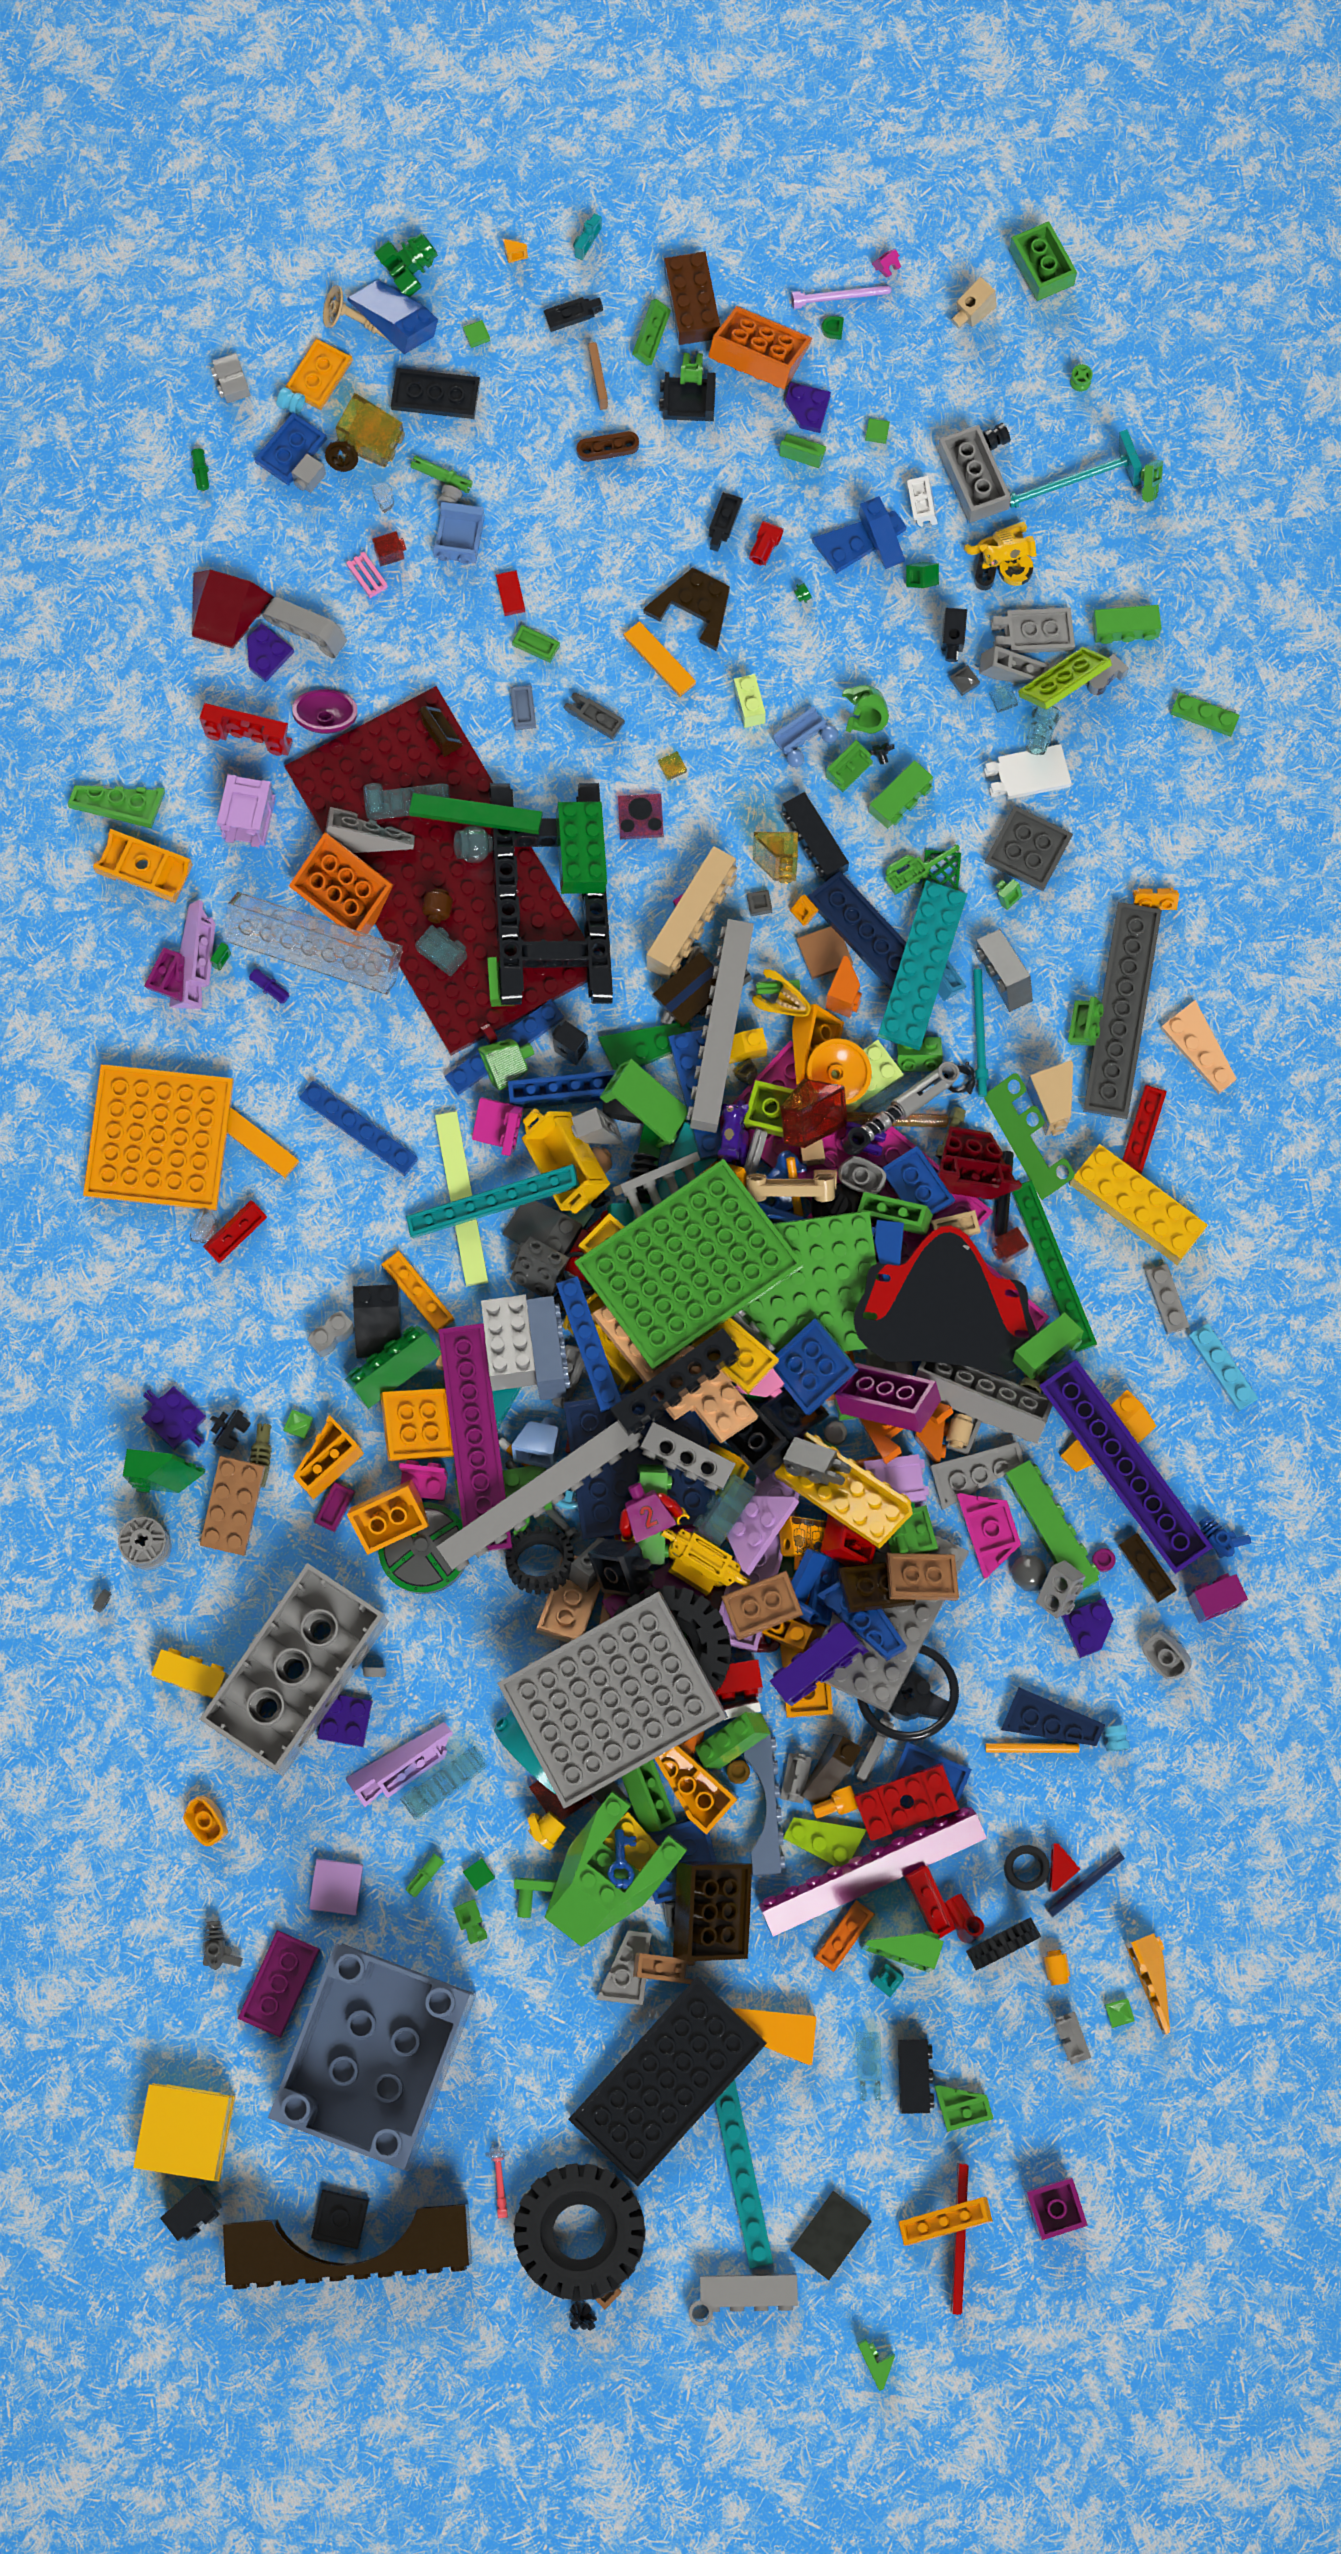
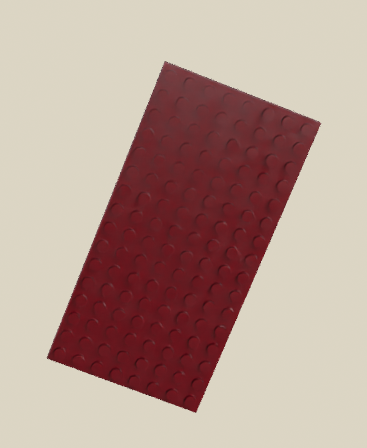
M437 686L284 766L322 834L325 833L329 809L333 807L358 814V819L366 822L370 819L377 821V824L384 829L386 827H393L415 836L413 849L353 854L393 884L375 926L450 1056L483 1039L484 1037L478 1028L483 1023H488L496 1032L537 1010L549 1000L554 1001L587 983V967L523 968L524 991H522V1004L491 1007L488 958L496 957L498 963L491 827L409 816L413 793L490 804L489 786L493 781ZM424 706L440 709L462 742V747L444 757L422 725L419 710ZM500 831V832H499V833L502 834V835L508 834V833L505 832V831ZM515 847L514 855L517 856L518 872L517 896H519L520 908L519 937H521V940L524 942L541 941V939L546 941H563V939H568V941H585L582 931L532 847ZM502 871V872H501V873L504 874V875H509V874H510V873L507 872V871ZM433 889H443L453 899L450 917L440 923L430 922L428 917L422 913L425 895ZM509 911L503 912L505 915H512ZM506 952V953H505V954L508 955V956H514V955H515V954L512 953V952Z

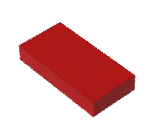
M517 570L496 574L504 615L508 616L526 612Z

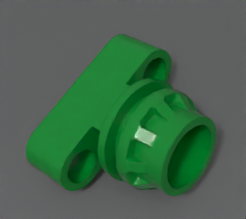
M422 232L418 236L409 237L407 239L408 244L404 241L401 242L403 249L399 252L389 240L374 252L381 264L387 268L391 277L394 278V282L400 291L408 297H411L422 288L414 273L418 270L425 273L424 267H431L434 258L438 256L437 251Z

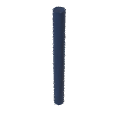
M1118 1851L1047 1910L1052 1918L1123 1861L1125 1859L1124 1856Z

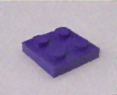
M339 1695L322 1719L317 1739L364 1748L373 1701Z

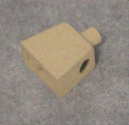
M980 277L957 301L958 313L951 318L952 323L957 328H960L965 322L971 327L975 326L997 307L995 290Z

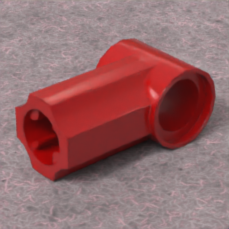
M766 521L762 522L757 533V540L749 555V559L754 564L766 566L774 547L778 546L782 538L784 528Z
M957 1894L945 1902L948 1912L957 1927L958 1938L964 1943L974 1942L984 1931L983 1921L974 1915L962 1894ZM967 1926L972 1927L974 1933H971L968 1930Z

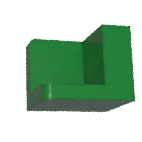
M919 562L906 565V587L924 589L939 585V563Z

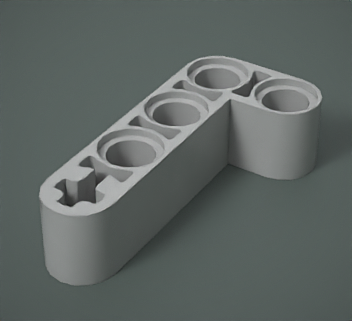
M278 597L272 599L262 614L264 619L272 625L315 642L325 655L333 659L336 658L347 642L338 625L332 620Z

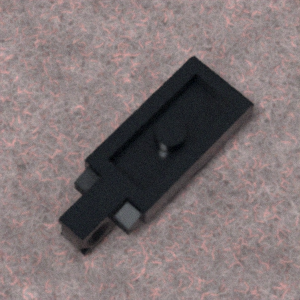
M581 297L545 309L544 316L550 332L595 317V314L603 311V305L600 297L590 301Z
M722 493L709 527L708 537H712L710 550L718 552L722 541L727 542L742 506L743 498Z

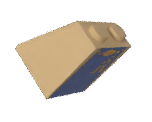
M1072 1060L1034 1073L1029 1077L1026 1090L1033 1106L1039 1109L1045 1120L1042 1126L1045 1136L1050 1134L1057 1136L1065 1132L1071 1118Z

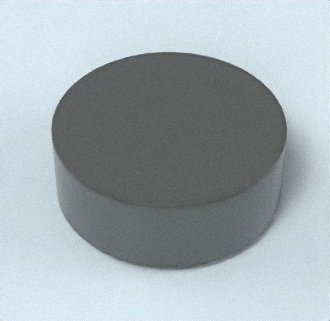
M103 1589L93 1609L99 1613L102 1612L112 1596L111 1592Z

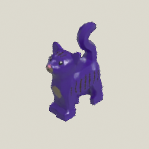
M739 1100L736 1105L722 1104L724 1124L721 1131V1149L718 1150L717 1155L719 1158H723L727 1164L732 1163V1160H736V1166L744 1168L748 1155L749 1133L745 1130L743 1122L749 1105L746 1104V1101Z

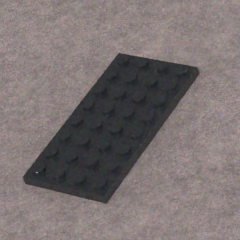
M697 1976L568 2120L636 2186H639L768 2042Z

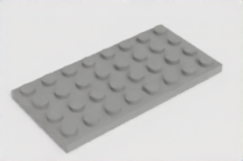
M935 1536L938 1551L925 1554H955L958 1576L969 1555V1551ZM888 1541L880 1549L878 1547L875 1548L872 1564L886 1562V1554L891 1553ZM916 1600L914 1605L882 1609L906 1644L907 1649L886 1661L855 1632L869 1652L863 1656L859 1652L853 1657L852 1664L846 1668L835 1669L834 1676L824 1683L888 1713L945 1600ZM835 1613L832 1615L830 1626L827 1625L821 1638L828 1634L827 1630L832 1625L843 1622Z

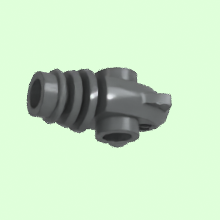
M221 1921L206 1922L205 1929H209V1931H206L205 1934H209V1936H204V1939L209 1940L203 1942V1965L209 1966L214 1970L220 1968L222 1963L241 1967L243 1958L231 1955V1947L226 1946L225 1940H219V1938H224V1935H219L223 1931L218 1930L222 1928Z

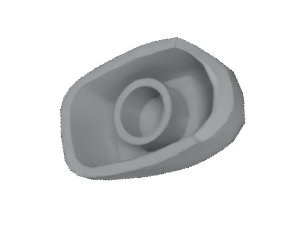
M852 1156L846 1159L838 1170V1177L842 1184L859 1193L867 1192L879 1195L886 1182L885 1171L876 1164L861 1157Z
M1159 1631L1143 1644L1144 1655L1155 1670L1165 1679L1180 1678L1191 1669L1192 1661L1189 1654L1166 1633Z

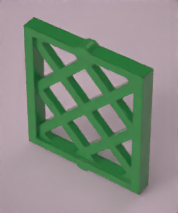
M925 850L924 863L927 861V857L930 861L933 860L930 856L931 854L941 855L945 851ZM954 852L949 856H955L956 858L951 862L944 858L947 865L943 868L938 863L935 864L939 870L933 875L929 870L931 877L927 881L934 880L940 885L949 881L953 885V887L949 888L958 890L961 853ZM958 860L956 869L952 864ZM949 866L954 871L950 876L944 871ZM940 873L946 877L941 883L936 878ZM955 875H956V884H955L954 881L951 879V878L954 877ZM926 878L922 881V888L924 887Z

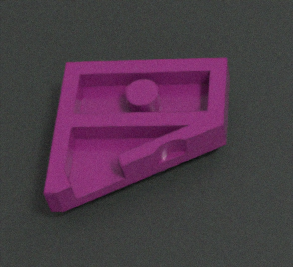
M163 947L144 987L181 1002L183 998L185 957L180 953Z

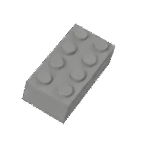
M977 425L940 438L938 453L969 523L1008 510L1011 496L980 426Z
M526 1294L481 1300L492 1391L537 1385Z

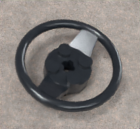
M922 1645L919 1653L933 1659L943 1669L949 1682V1701L930 1692V1684L926 1679L917 1673L909 1671L889 1713L903 1721H909L918 1717L936 1719L937 1721L934 1724L914 1732L897 1731L882 1724L872 1714L868 1703L857 1699L858 1706L865 1720L877 1732L888 1738L899 1741H918L928 1738L944 1728L955 1713L959 1700L957 1676L950 1663L939 1652L926 1645ZM909 1692L912 1694L913 1698L909 1697L907 1700H904V1693Z

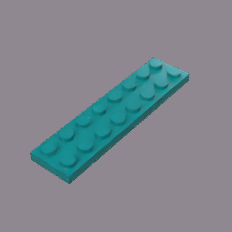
M927 880L925 881L877 1037L920 1051L968 893Z

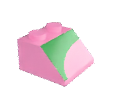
M772 1369L749 1394L738 1385L735 1388L743 1398L748 1397L751 1402L764 1403L783 1392L781 1389L784 1386V1382L775 1370Z

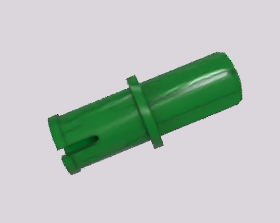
M198 448L191 451L194 466L192 473L195 474L197 489L205 491L209 489L207 474L209 468L206 465L204 450Z

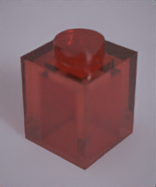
M397 531L372 539L380 567L405 559L403 551L407 549L404 539H399Z
M1016 1227L996 1238L993 1242L992 1251L998 1260L1001 1259L1005 1264L1026 1252L1029 1244L1019 1228Z

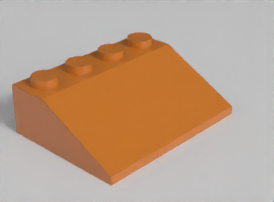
M736 306L713 336L708 357L718 363L733 367L737 371L747 373L756 379L766 381L777 388L785 390L798 369L812 338Z
M325 832L289 884V887L356 939H365L376 923L393 884Z

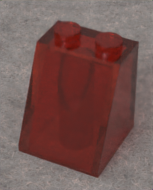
M803 1078L780 1106L784 1144L806 1148L848 1124L845 1087L842 1085Z

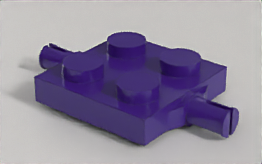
M174 1386L160 1398L151 1392L150 1389L147 1390V1393H144L143 1397L152 1406L141 1419L172 1449L175 1450L182 1442L188 1439L195 1443L198 1448L201 1447V1444H204L205 1440L196 1431L198 1426L206 1419V1416Z

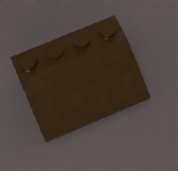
M703 1861L677 1863L673 1941L674 1958L684 1961L748 1959L752 1882L751 1863Z

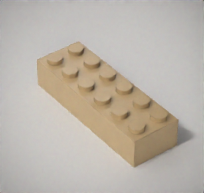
M714 846L712 847L647 952L648 970L666 980H669L681 970V962L684 957L688 959L693 950L692 944L695 940H700L704 933L703 927L705 923L711 922L716 912L714 911L716 905L722 904L727 894L725 893L728 886L732 887L737 879L736 872L738 868L736 867L735 857Z

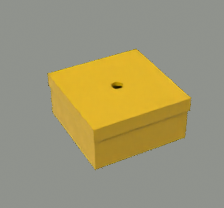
M149 2084L133 2168L220 2182L236 2096L169 2084Z

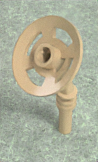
M335 285L330 289L323 310V322L327 328H332L340 315L343 316L345 314L363 324L373 334L377 333L388 340L361 313L343 303V292L340 286Z

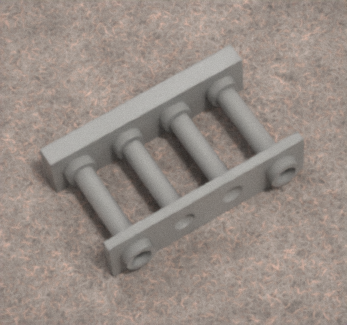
M695 1152L613 1187L616 1196L623 1193L625 1197H628L634 1214L638 1218L644 1212L636 1195V1187L643 1185L644 1189L647 1188L653 1205L656 1206L662 1201L655 1186L657 1184L655 1179L662 1177L663 1181L666 1180L671 1194L679 1190V1187L674 1178L676 1176L674 1171L681 1169L682 1172H685L688 1181L691 1182L696 1178L693 1163L700 1160L699 1155Z

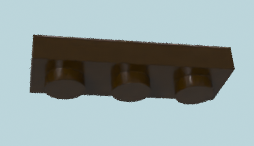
M1138 1533L1118 1545V1548L1156 1603L1177 1591Z

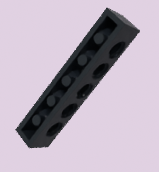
M723 1328L610 1408L613 1417L628 1436L632 1433L635 1435L641 1432L647 1422L659 1419L664 1414L663 1411L670 1406H677L683 1400L682 1397L688 1393H695L707 1379L710 1381L720 1374V1370L725 1366L730 1367L739 1360V1348ZM712 1353L720 1355V1358L716 1361L708 1359ZM694 1366L702 1369L698 1374H691L689 1371ZM674 1380H681L683 1382L679 1388L671 1386ZM657 1393L664 1395L661 1401H654L652 1397ZM637 1407L645 1408V1412L641 1415L633 1413Z

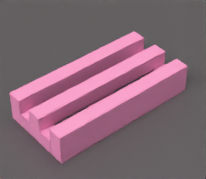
M362 552L359 557H354L353 561L349 560L346 562L347 567L369 598L388 588L387 583L365 552ZM362 561L366 563L368 568L371 570L375 578L380 583V586L376 584L374 579L371 577L367 569L362 564ZM358 565L374 590H370L354 566Z

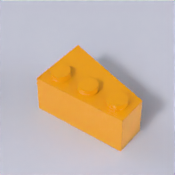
M330 1415L326 1420L327 1423L323 1430L315 1438L316 1441L311 1450L306 1453L293 1475L297 1483L313 1500L364 1455L359 1445Z

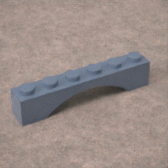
M771 1734L744 1752V1760L753 1768L758 1776L766 1801L764 1828L757 1844L751 1851L753 1876L780 1875L781 1869H785L784 1854L780 1855L779 1845H784L783 1831H778L777 1823L782 1821L781 1807H776V1798H780L779 1784H774V1774H778L777 1760L772 1758V1751H776V1738L771 1737Z

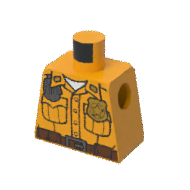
M789 1516L779 1531L781 1554L794 1557L795 1571H797L807 1548L820 1552L827 1521Z

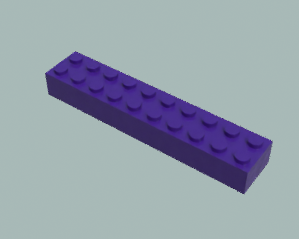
M1077 1359L1039 1385L1175 1574L1213 1548Z

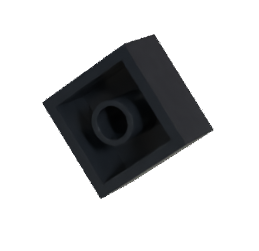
M205 2184L198 2185L162 2215L160 2219L177 2241L183 2239L187 2241L194 2238L201 2231L199 2227L203 2223L206 2225L214 2221L220 2215L218 2210L222 2206Z

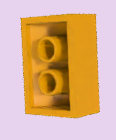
M412 1479L351 1507L347 1513L367 1555L429 1527L422 1499Z

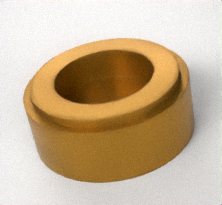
M742 1760L731 1762L727 1768L728 1779L735 1784L746 1782L750 1776L748 1764Z

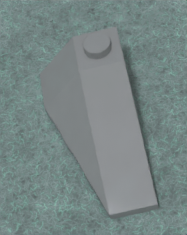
M333 807L329 809L325 832L352 853L408 850L414 848V835L393 827H386L384 829L377 824V821L372 819L368 822L358 819V814Z

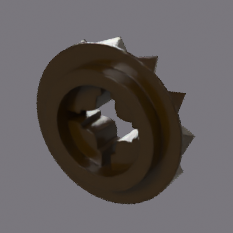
M338 439L333 443L330 442L326 448L325 459L333 469L347 472L356 467L359 452H356L355 446L348 444L347 440L342 442ZM340 450L343 454H347L345 457V461L341 455H338Z

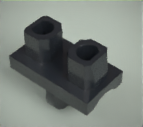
M238 1409L234 1410L226 1423L224 1421L228 1414L222 1412L219 1418L212 1415L210 1420L215 1424L210 1431L216 1434L220 1427L222 1428L212 1444L216 1447H223L233 1451L239 1440L230 1435L232 1430L236 1428L240 1432L245 1433L251 1425L242 1416L244 1413Z

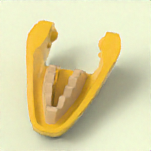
M764 969L763 974L766 978L780 981L783 987L775 1003L769 1002L758 994L752 997L754 1005L768 1012L799 1017L808 1016L811 1011V1005L799 990L778 972Z

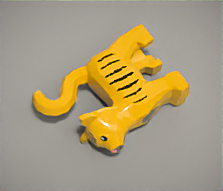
M1025 522L998 530L992 536L982 539L976 546L964 545V551L969 555L983 552V569L997 567L1003 561H1013L1026 555L1031 557L1037 556L1033 536L1023 537L1022 533L1026 532L1027 529Z

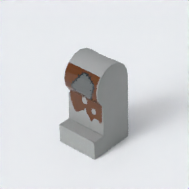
M1114 653L1109 657L1112 666L1088 682L1087 687L1091 694L1101 695L1105 692L1106 686L1116 677L1121 681L1127 676L1129 668Z

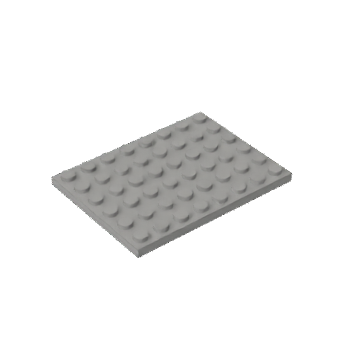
M660 1591L497 1683L564 1809L728 1718Z

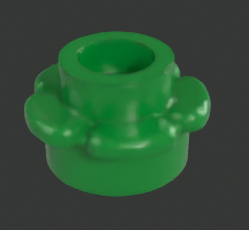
M805 583L799 586L796 584L797 589L794 592L799 602L804 600L807 603L812 598Z

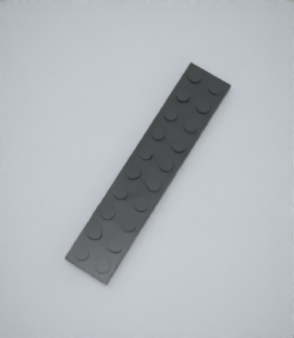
M1118 902L1101 1000L1104 1013L1100 1017L1099 1022L1100 1035L1096 1039V1045L1093 1048L1083 1112L1122 1119L1128 1118L1162 909Z

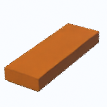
M856 1900L815 1956V1959L834 1972L875 1914Z

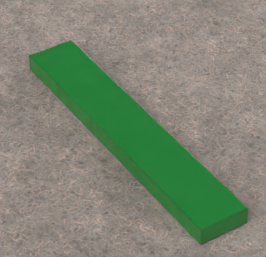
M413 793L409 809V816L539 834L543 816L542 811Z

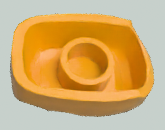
M197 1796L188 1803L183 1819L188 1829L201 1844L212 1846L228 1834L226 1821L218 1806L207 1796Z

